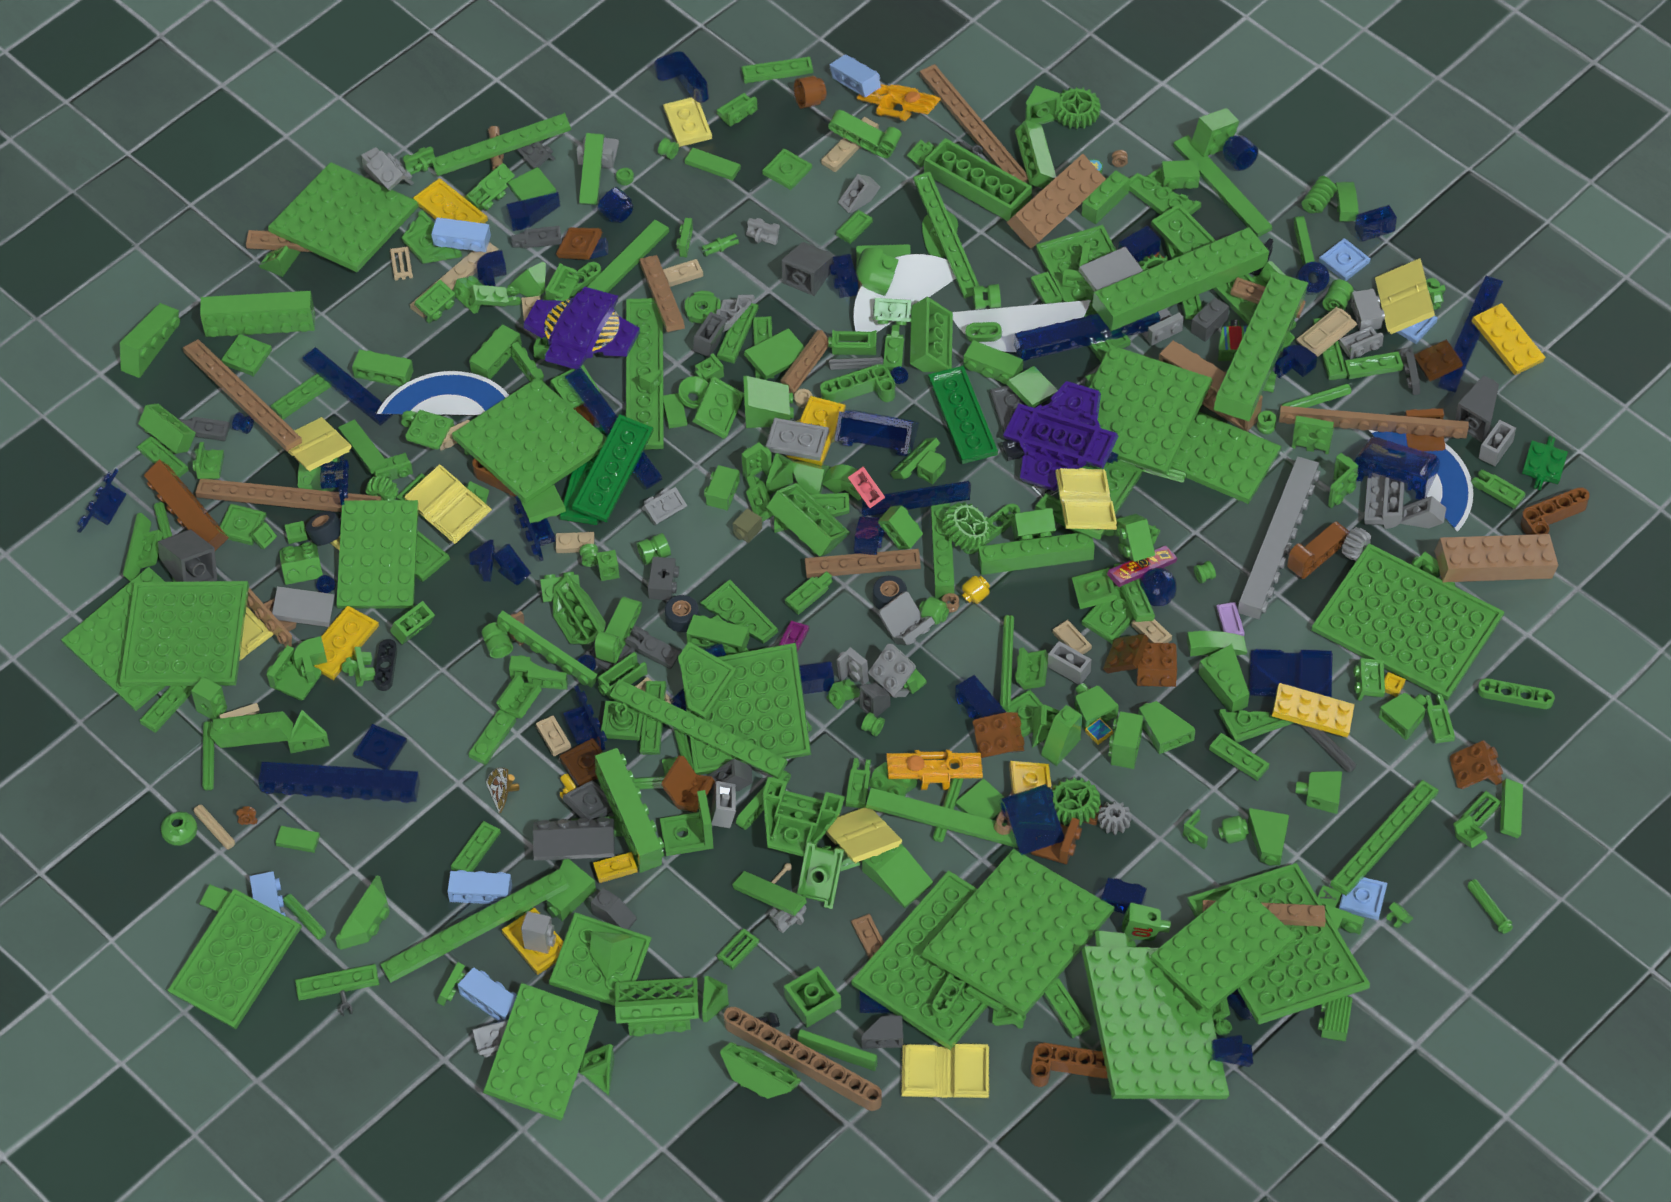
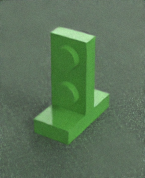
M1091 243L1083 244L1079 267L1093 261L1094 251H1090ZM1064 269L1062 286L1093 290L1078 270Z

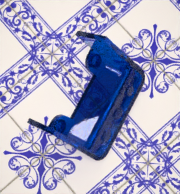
M847 409L839 411L834 441H842L843 445L853 446V443H862L896 450L898 455L907 456V454L912 453L919 422Z

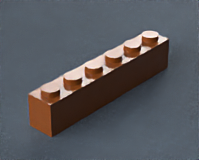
M159 459L144 474L148 480L147 485L158 492L157 497L162 502L168 504L167 509L172 514L178 516L177 521L183 527L186 526L188 530L194 531L212 545L215 551L229 538L168 464Z

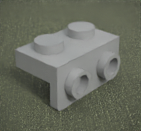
M1370 326L1341 338L1339 344L1348 357L1352 359L1380 348L1384 335L1382 333L1377 334L1373 327Z
M508 1020L472 1029L479 1055L489 1057L496 1054L495 1051H498Z

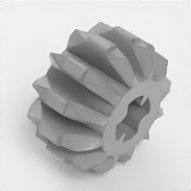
M1355 527L1350 530L1342 545V553L1347 558L1357 561L1367 545L1371 543V535L1362 528Z
M1115 800L1112 802V805L1106 802L1105 807L1100 808L1098 815L1101 829L1106 828L1107 834L1110 831H1113L1114 835L1117 834V831L1124 833L1125 828L1129 829L1130 821L1132 820L1129 807H1124L1123 802L1118 805Z

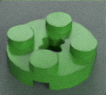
M697 291L685 301V314L692 323L703 324L710 312L716 314L717 309H721L720 299H717L714 293L710 291Z

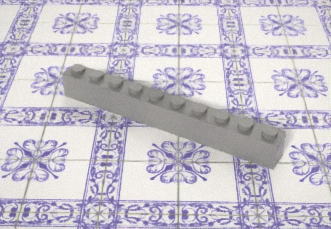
M1297 456L1239 601V614L1260 620L1262 613L1267 612L1269 605L1267 600L1272 598L1275 588L1273 585L1278 583L1281 574L1279 570L1284 568L1286 563L1285 555L1289 554L1292 548L1291 539L1295 540L1297 536V524L1301 525L1304 516L1302 512L1307 510L1309 505L1308 496L1313 495L1315 489L1314 481L1318 482L1321 473L1318 470L1319 462Z

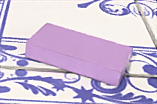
M1236 602L1217 605L1216 610L1223 632L1244 636L1245 633Z

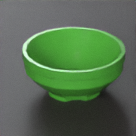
M697 376L685 378L679 385V399L690 408H698L709 383ZM694 393L699 399L692 401L688 395Z
M182 811L169 814L161 824L163 839L172 845L189 843L196 836L198 830L194 817ZM174 820H183V824L181 826H172V822Z

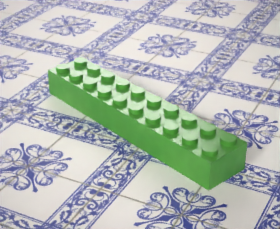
M1248 227L1095 291L1092 306L1109 329L1113 331L1232 281L1237 277L1263 268L1268 261L1269 251L1251 228Z
M1277 272L1272 273L1217 393L1214 410L1250 421L1305 299L1308 282Z

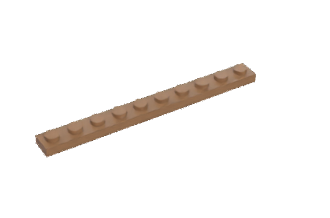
M934 64L921 70V78L936 96L940 97L941 102L975 143L982 147L983 152L996 167L1025 183H1029L1026 172L938 67Z
M199 339L183 347L184 353L281 447L289 451L302 443L301 437Z
M1281 406L1279 422L1286 424H1295L1296 416L1331 421L1334 422L1333 427L1342 429L1351 428L1363 431L1374 430L1379 432H1397L1400 434L1445 436L1457 439L1466 438L1469 428L1468 421Z
M200 479L195 492L197 498L342 512V501L382 500L381 496L212 479Z

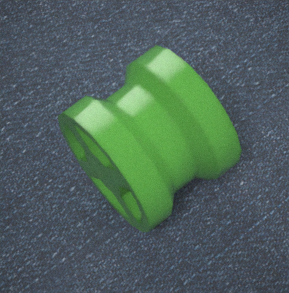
M664 138L658 147V153L666 155L669 159H673L679 150V144L670 142L668 138Z
M1271 411L1259 413L1258 431L1262 434L1274 432L1276 415Z
M583 545L579 549L582 565L585 567L596 566L598 564L596 555L598 553L597 545Z
M1205 561L1203 565H1196L1193 568L1196 579L1201 584L1205 583L1207 579L1212 580L1216 578L1215 569L1210 561Z
M869 712L863 720L861 729L870 731L872 735L878 736L884 726L885 719L877 718L875 714Z

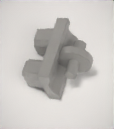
M749 218L746 236L755 238L757 243L764 241L776 245L778 243L780 225L775 223L767 224L760 218Z
M804 905L795 916L774 908L769 915L771 920L777 925L778 930L784 933L794 923L799 925L804 923L805 920L802 915L807 908Z

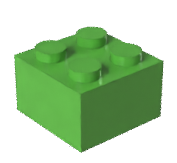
M1227 108L1199 117L1191 145L1203 157L1229 149L1237 132L1239 120Z
M1052 508L1015 513L1011 517L1014 541L1030 540L1035 537H1050L1056 531Z
M1132 514L1116 519L1117 529H1114V532L1119 537L1120 544H1118V549L1121 555L1134 562L1155 556L1146 518L1138 514Z
M1120 711L1119 718L1114 719V731L1110 737L1108 757H1112L1111 765L1130 769L1135 768L1142 737L1143 715Z
M819 966L784 986L785 999L806 1028L841 1008L840 994Z

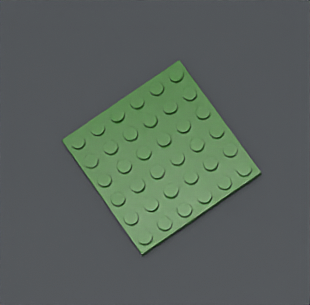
M330 162L268 226L269 232L358 272L419 206L418 202L394 190L390 191L383 185Z
M1110 345L1089 387L1101 393L1098 414L1101 428L1115 432L1119 436L1110 456L1167 475L1213 382L1212 378Z
M538 377L452 433V438L524 503H527L598 455L607 439Z
M150 567L145 569L61 639L70 651L135 711L166 687L121 686L120 684L134 582H165Z
M248 581L134 582L120 677L121 686H195L202 677L220 686L236 685L249 591Z
M795 643L717 657L735 667L738 672L706 719L690 711L684 689L687 712L784 759L812 755L797 646ZM690 737L694 771L697 775L712 773L732 759H736Z

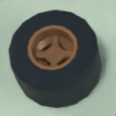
M333 511L322 512L309 520L306 525V531L314 544L326 545L340 536L341 522Z
M891 575L879 578L874 583L872 590L874 605L880 610L901 593L907 592L905 582L901 578Z
M677 595L666 603V623L673 631L687 632L693 615L699 616V606L692 597Z

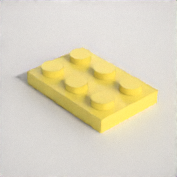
M697 96L663 104L664 111L679 147L712 139V133Z

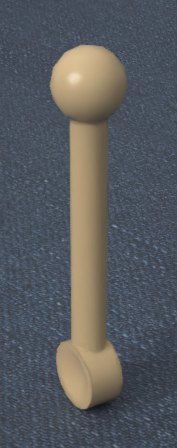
M786 863L784 869L771 883L775 884L786 871L791 870L792 865Z

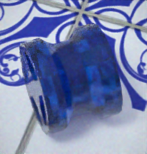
M238 412L234 416L232 429L236 431L242 430L243 433L249 434L254 420L250 416H244L243 413Z

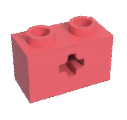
M861 467L847 477L868 508L873 507L885 498L864 467Z

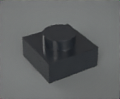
M1012 440L1002 442V448L1008 461L1022 458L1025 455L1020 443Z

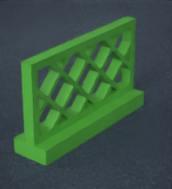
M697 977L615 982L616 1024L699 1019ZM686 985H693L688 990L683 988ZM663 987H671L667 991L662 989ZM650 988V990L647 992L643 991L642 989ZM621 989H629L630 991L627 992V993H624V992H622V991H620V990H621ZM676 991L682 993L679 996L673 995ZM656 992H658L659 994H661V995H660L659 997H657V998L654 997V996H652V995L655 994ZM636 993L640 995L637 999L632 997Z

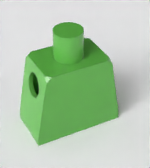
M1082 683L1076 687L1075 691L1078 695L1075 696L1074 707L1077 712L1082 714L1084 730L1099 718L1107 722L1118 717L1119 705L1100 686L1088 689L1086 684Z
M1403 693L1380 707L1379 719L1407 740L1423 721L1425 715V708L1423 706L1427 703V700L1422 694H1418L1413 699L1409 694Z
M1311 772L1308 783H1296L1295 793L1307 795V806L1337 814L1342 772Z

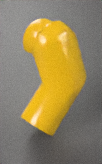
M564 774L560 778L565 786L563 792L560 791L562 799L564 794L577 788L569 774Z

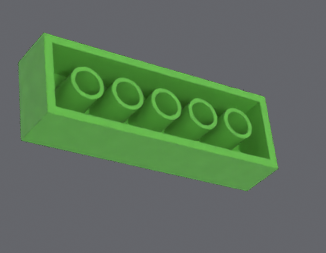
M946 138L924 159V173L930 171L934 180L1007 221L1032 200V186Z
M311 291L201 297L200 316L205 337L315 331V310Z
M618 748L595 756V774L621 829L630 852H632L638 871L641 873L662 865V857H664L662 849L664 844L661 837L657 838L655 833L657 829L654 821H650L648 818V807L645 803L642 804L640 800L642 795L639 788L633 784L634 777L631 770L627 771L625 766L627 762L624 754H620Z

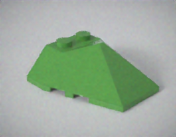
M768 777L763 791L767 847L804 857L807 842L818 843L838 818L845 797L825 792L823 800L786 791V781Z

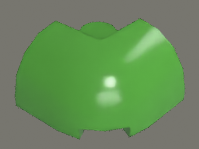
M866 248L861 253L856 274L864 288L885 296L893 280L899 259L883 254L884 250Z

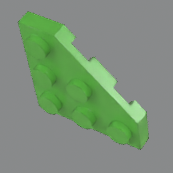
M688 642L678 656L688 708L690 711L706 719L738 670L693 643Z

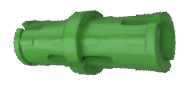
M733 233L722 239L717 238L712 243L702 245V251L707 250L703 253L706 257L718 251L723 252L725 248L739 244L738 239H735L737 237L736 234Z

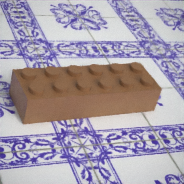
M1082 154L1007 223L1031 249L1075 210L1106 179L1089 159Z
M1174 340L1160 353L1159 361L1212 378L1213 382L1202 405L1247 432L1258 421V415L1261 413L1262 395L1250 421L1214 410L1216 396L1227 372H1223L1215 367L1213 363L1207 362L1198 354L1191 352L1184 345L1178 344Z
M1550 534L1444 537L1439 539L1434 550L1442 582L1552 579L1558 567Z

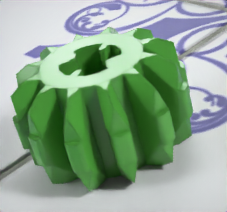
M377 475L369 480L365 492L371 496H381L382 500H395L399 489L397 484L392 482V479Z

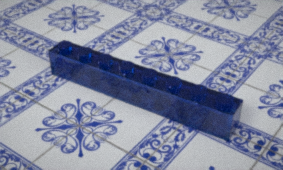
M1156 312L1111 331L1099 314H1092L1078 319L1015 333L1014 347L1019 358L1025 361L1097 344L1102 341L1105 342V340L1122 338L1126 335L1131 336L1148 332V327L1160 322L1161 317L1159 312Z
M262 762L258 784L260 791L267 794L284 793L285 795L299 794L304 796H323L326 798L394 800L409 803L417 802L420 779L418 771Z

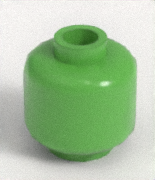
M929 597L926 601H922L919 607L921 617H932L935 622L934 625L945 622L949 614L947 604L934 597Z
M1239 815L1223 819L1221 822L1222 827H1218L1221 839L1225 838L1229 844L1243 841L1246 839V835L1249 834L1246 819H1242Z

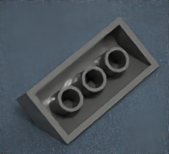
M601 817L596 820L580 818L574 821L560 819L553 822L548 820L534 822V861L614 857V819Z

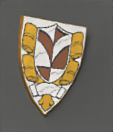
M503 767L494 769L486 780L487 787L499 813L504 808L508 792L519 791L520 788L518 783L512 784L515 777L508 774V769Z

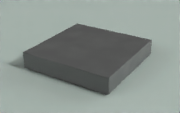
M593 780L563 795L562 800L581 818L596 820L612 812L603 789Z

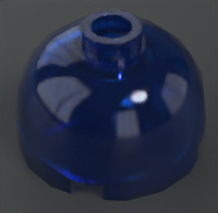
M1155 567L1149 569L1141 577L1140 586L1144 590L1150 605H1167L1176 596V579L1167 569Z

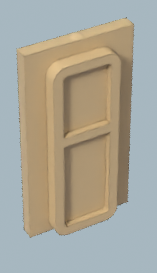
M1336 307L1297 338L1296 342L1317 358L1353 329L1357 323L1343 309Z

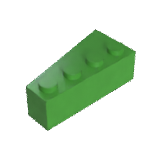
M159 303L120 342L121 371L138 378L142 376L179 326V310Z

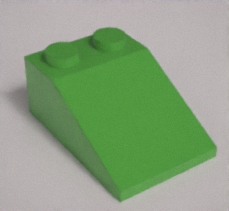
M899 844L898 848L896 847L878 856L862 860V872L904 908L933 884L931 878L902 844Z

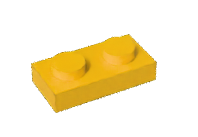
M632 852L593 863L599 883L638 872Z

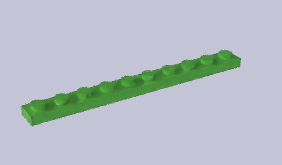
M620 679L610 694L612 699L622 704L625 703L628 707L779 779L788 763L786 759Z
M558 869L387 960L381 966L390 983L568 889L570 885L561 869Z

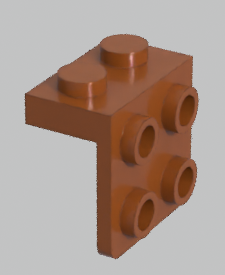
M1435 408L1406 410L1405 416L1443 419L1444 411L1443 409ZM1406 433L1408 450L1410 452L1443 451L1446 448L1444 436L1436 437L1433 435Z
M1147 642L1138 665L1137 686L1176 687V644Z
M1006 712L973 721L978 753H981V758L1024 751L1025 742L1021 735V720L1018 713Z
M1484 740L1450 755L1449 759L1458 788H1467L1487 778L1495 785L1502 783L1501 775L1503 770L1496 759L1498 758V753L1494 747H1491Z
M679 755L662 781V787L678 809L697 812L699 809L697 791L705 790L707 796L715 781L711 776L697 775L686 758Z
M1072 818L1069 827L1056 823L1055 831L1037 829L1030 847V853L1068 864L1070 856H1073L1075 853L1076 839L1079 840L1082 833V828H1079L1080 820Z

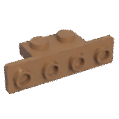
M249 588L247 607H250L255 612L256 617L266 624L267 629L276 635L281 644H284L285 647L287 645L292 646V635L289 631L296 628V622L278 620L272 614L275 598L263 604Z

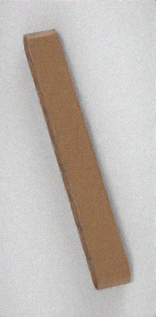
M730 1007L725 1010V1028L730 1033L867 1110L876 1111L881 1107L882 1091L877 1085L737 1007ZM732 1018L737 1019L736 1021H730ZM754 1028L753 1031H748L747 1029ZM765 1038H772L769 1041L764 1040ZM784 1047L789 1048L788 1050H781ZM800 1057L807 1058L805 1060H799ZM824 1067L822 1070H817L816 1068ZM837 1076L841 1077V1079L835 1080L833 1078ZM857 1086L859 1089L853 1090L851 1087ZM871 1096L877 1097L874 1100L869 1099Z

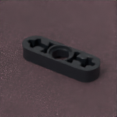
M385 639L379 644L374 681L376 688L380 691H387L393 685L397 646L392 639ZM387 647H391L389 649V655H386ZM383 662H390L391 666L382 668L381 664ZM383 675H385L386 681L384 683H381L383 681Z

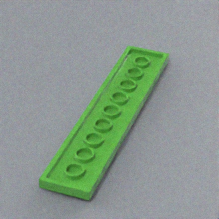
M1180 203L1151 221V226L1180 255L1216 241ZM1249 274L1239 277L1258 284ZM1236 279L1213 288L1249 325L1258 304L1230 295ZM1294 321V323H1293V325H1292L1291 330L1296 327V322H1295V321Z
M654 298L627 299L626 320L639 327L640 334L628 356H626V417L654 427V431L645 449H664L663 321ZM659 369L661 370L662 383L654 392L650 394L641 389L639 377Z

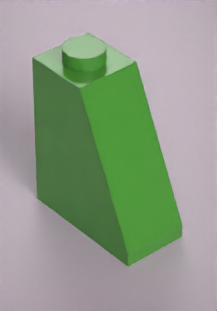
M1159 702L1145 703L1139 707L1138 715H1143V728L1159 754L1194 741V727Z
M1068 705L1064 706L1054 717L1041 753L1042 757L1056 766L1081 740L1082 714Z
M1253 808L1249 809L1248 824L1260 862L1271 866H1280L1289 815Z
M564 859L560 867L570 887L547 899V911L552 917H557L561 921L596 891L595 880L570 859Z

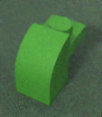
M839 464L828 469L822 482L823 485L834 493L845 490L858 501L862 499L847 478L857 471L856 468Z
M321 636L303 641L294 652L296 668L301 669L303 677L307 676L308 683L316 682L312 666L327 662Z

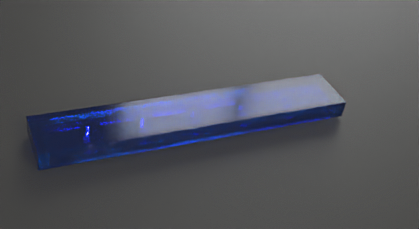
M316 347L302 357V361L378 425L381 426L394 415L377 414L383 402Z
M963 481L883 494L885 498L871 508H868L863 501L861 513L865 517L884 514L891 506L902 505L909 510L970 500L971 483Z

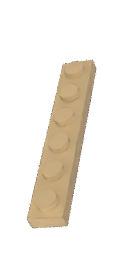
M489 242L486 252L472 251L439 280L453 291L457 279L476 274L499 254V249ZM414 300L410 304V308L414 312L419 314L421 317H426V315L414 305L416 301Z

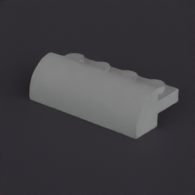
M1387 454V459H1369L1365 524H1384L1385 529L1398 526L1402 522L1406 454Z

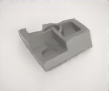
M738 295L737 299L722 301L721 309H717L716 314L727 318L723 332L729 330L755 299L754 295Z

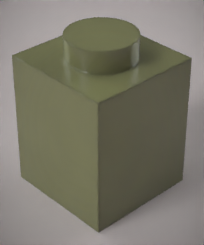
M748 508L733 522L734 535L747 543L762 529V517Z

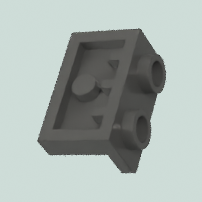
M543 140L517 149L534 169L539 168L548 158L552 161L555 160L552 155V149L548 145L543 146Z

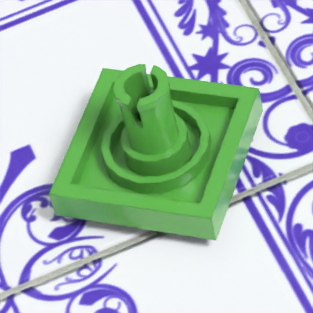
M606 701L601 738L640 741L643 713L628 707L625 703Z

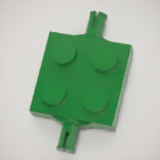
M1548 436L1546 444L1531 441L1522 474L1536 479L1534 489H1537L1538 486V490H1541L1543 482L1559 484L1568 451L1553 447L1556 440L1555 437Z

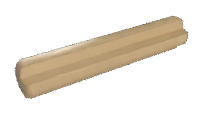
M198 805L194 808V814L226 849H231L235 846L234 839L203 805Z

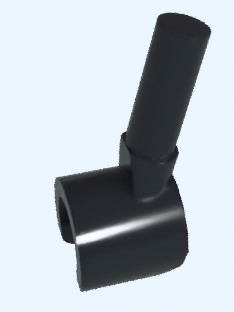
M769 1013L767 1017L757 1018L764 1023L768 1022V1025L773 1028L780 1026L779 1019L775 1013Z

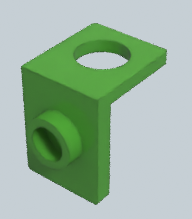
M1198 809L1184 824L1183 835L1191 843L1205 849L1208 836L1194 827L1200 821L1201 810Z

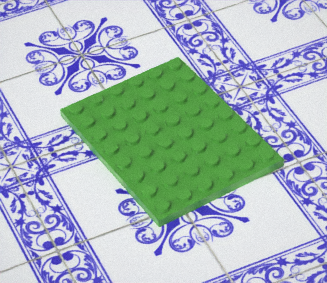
M1368 544L1312 625L1311 631L1366 659L1383 660L1385 669L1436 695L1442 694L1443 699L1448 701L1503 618L1504 611Z
M1013 849L923 950L922 956L1024 1017L1093 937L1095 931H1098L1114 912V906Z
M1297 863L1187 898V903L1195 917L1202 913L1203 900L1217 901L1238 883L1260 903L1322 905ZM1326 910L1325 927L1286 925L1297 935L1296 940L1237 988L1258 1025L1369 989L1370 983Z
M948 870L852 979L851 985L896 1015L902 1016V1019L951 1050L988 1005L966 993V989L970 985L967 983L947 1017L937 1018L932 1013L933 1001L950 972L923 957V950L977 890V888ZM954 975V978L956 980H961L960 978ZM953 989L945 990V993L949 996L956 994ZM943 1000V1004L941 1005V1007H938L939 1010H941L942 1008H945V1001H944V1000Z
M1084 946L1082 954L1112 1099H1227L1230 1095L1211 1011L1207 1013L1150 959L1151 954L1159 948Z

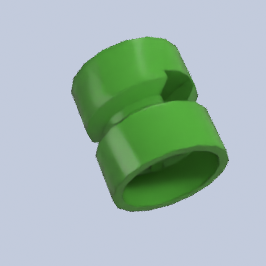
M1334 280L1323 299L1322 304L1324 308L1329 312L1336 307L1345 311L1354 291L1353 287L1344 280Z
M999 284L988 285L987 288L983 285L973 286L975 310L985 309L986 306L990 308L1001 307ZM983 294H987V300H983Z
M663 533L652 536L651 540L645 539L637 542L638 552L645 565L651 564L653 557L666 558L671 556L669 544Z
M497 622L490 623L482 629L481 634L492 658H503L513 651L510 637L507 636L508 632L502 631Z

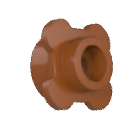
M245 806L237 810L236 814L239 816V824L255 825L258 819L255 817L256 811L254 808Z

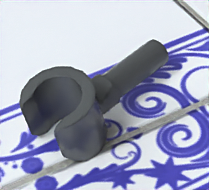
M961 142V145L977 156L978 153L982 154L983 149L981 146L975 145L972 147L965 142Z
M342 990L340 991L342 1000L340 1012L344 1016V1009H350L351 1014L353 1009L346 999L345 991Z

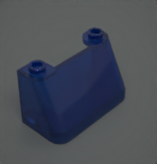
M1379 437L1370 438L1359 451L1354 461L1358 465L1357 481L1362 482L1365 476L1372 478L1373 473L1407 483V490L1411 491L1413 489L1416 492L1415 498L1419 500L1427 497L1440 466V461L1434 454L1393 443Z

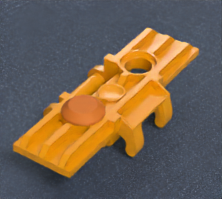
M883 84L867 97H863L860 94L857 96L858 100L879 104L876 109L878 116L887 115L900 118L901 121H906L912 115L911 111L929 114L941 100L940 97L921 93L915 88ZM897 104H901L903 107L902 111L892 109Z
M914 750V753L886 754L888 779H920L921 790H927L930 783H942V790H948L950 779L983 778L981 753H952L950 750H945V752H920L919 750ZM923 759H945V760H923ZM953 763H958L960 767L958 769H952L950 765Z

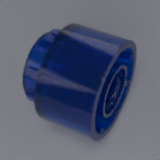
M1242 135L1232 136L1223 145V157L1237 171H1243L1255 162L1259 150L1247 137Z
M619 187L609 190L602 197L597 207L611 222L619 223L624 222L634 209L632 199Z
M1319 262L1306 263L1296 274V279L1308 282L1307 295L1320 293L1327 287L1330 278L1327 268ZM1309 274L1316 276V283L1309 281Z

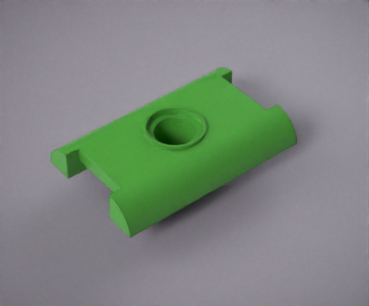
M807 842L797 894L805 897V899L809 898L825 902V908L833 909L844 850L837 847L835 851L817 847L815 842ZM816 871L824 874V880L816 878Z

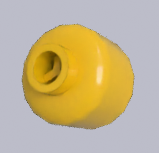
M972 576L962 585V591L964 592L962 597L968 603L972 601L975 604H979L990 594V585L982 576Z

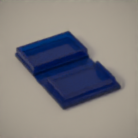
M1251 650L1249 696L1276 697L1277 687L1279 683L1332 698V651L1301 650L1300 653H1284L1281 650Z

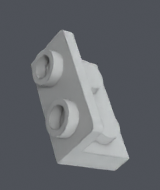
M668 487L659 493V497L655 499L650 497L644 501L645 505L641 510L647 512L654 525L661 523L687 507L676 487L671 490Z
M851 647L838 656V676L841 681L848 675L855 682L859 681L862 685L869 681L868 664L865 658Z

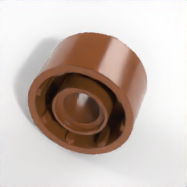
M814 75L795 79L794 95L800 108L817 106L821 104V101L825 100L826 87L822 79L816 78Z

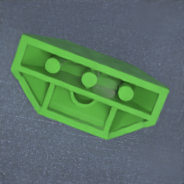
M567 575L553 588V593L555 594L553 617L570 644H591L596 640L597 634L600 631L604 632L606 622L590 596Z
M376 875L336 936L338 949L342 950L369 942L372 936L378 933L381 922L387 919L390 909L380 876Z
M730 1042L720 1052L732 1080L767 1099L791 1092L801 1082V1079L790 1068L756 1050L737 1046V1044Z

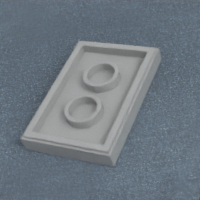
M1123 247L1080 266L1079 272L1095 292L1141 273L1143 269L1127 248Z
M774 418L766 447L774 453L820 461L829 433V427Z
M277 586L272 614L282 621L329 627L335 594Z

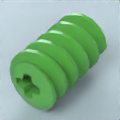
M1320 176L1302 201L1303 209L1312 214L1322 213L1327 203L1330 202V199L1337 192L1336 185L1328 177Z

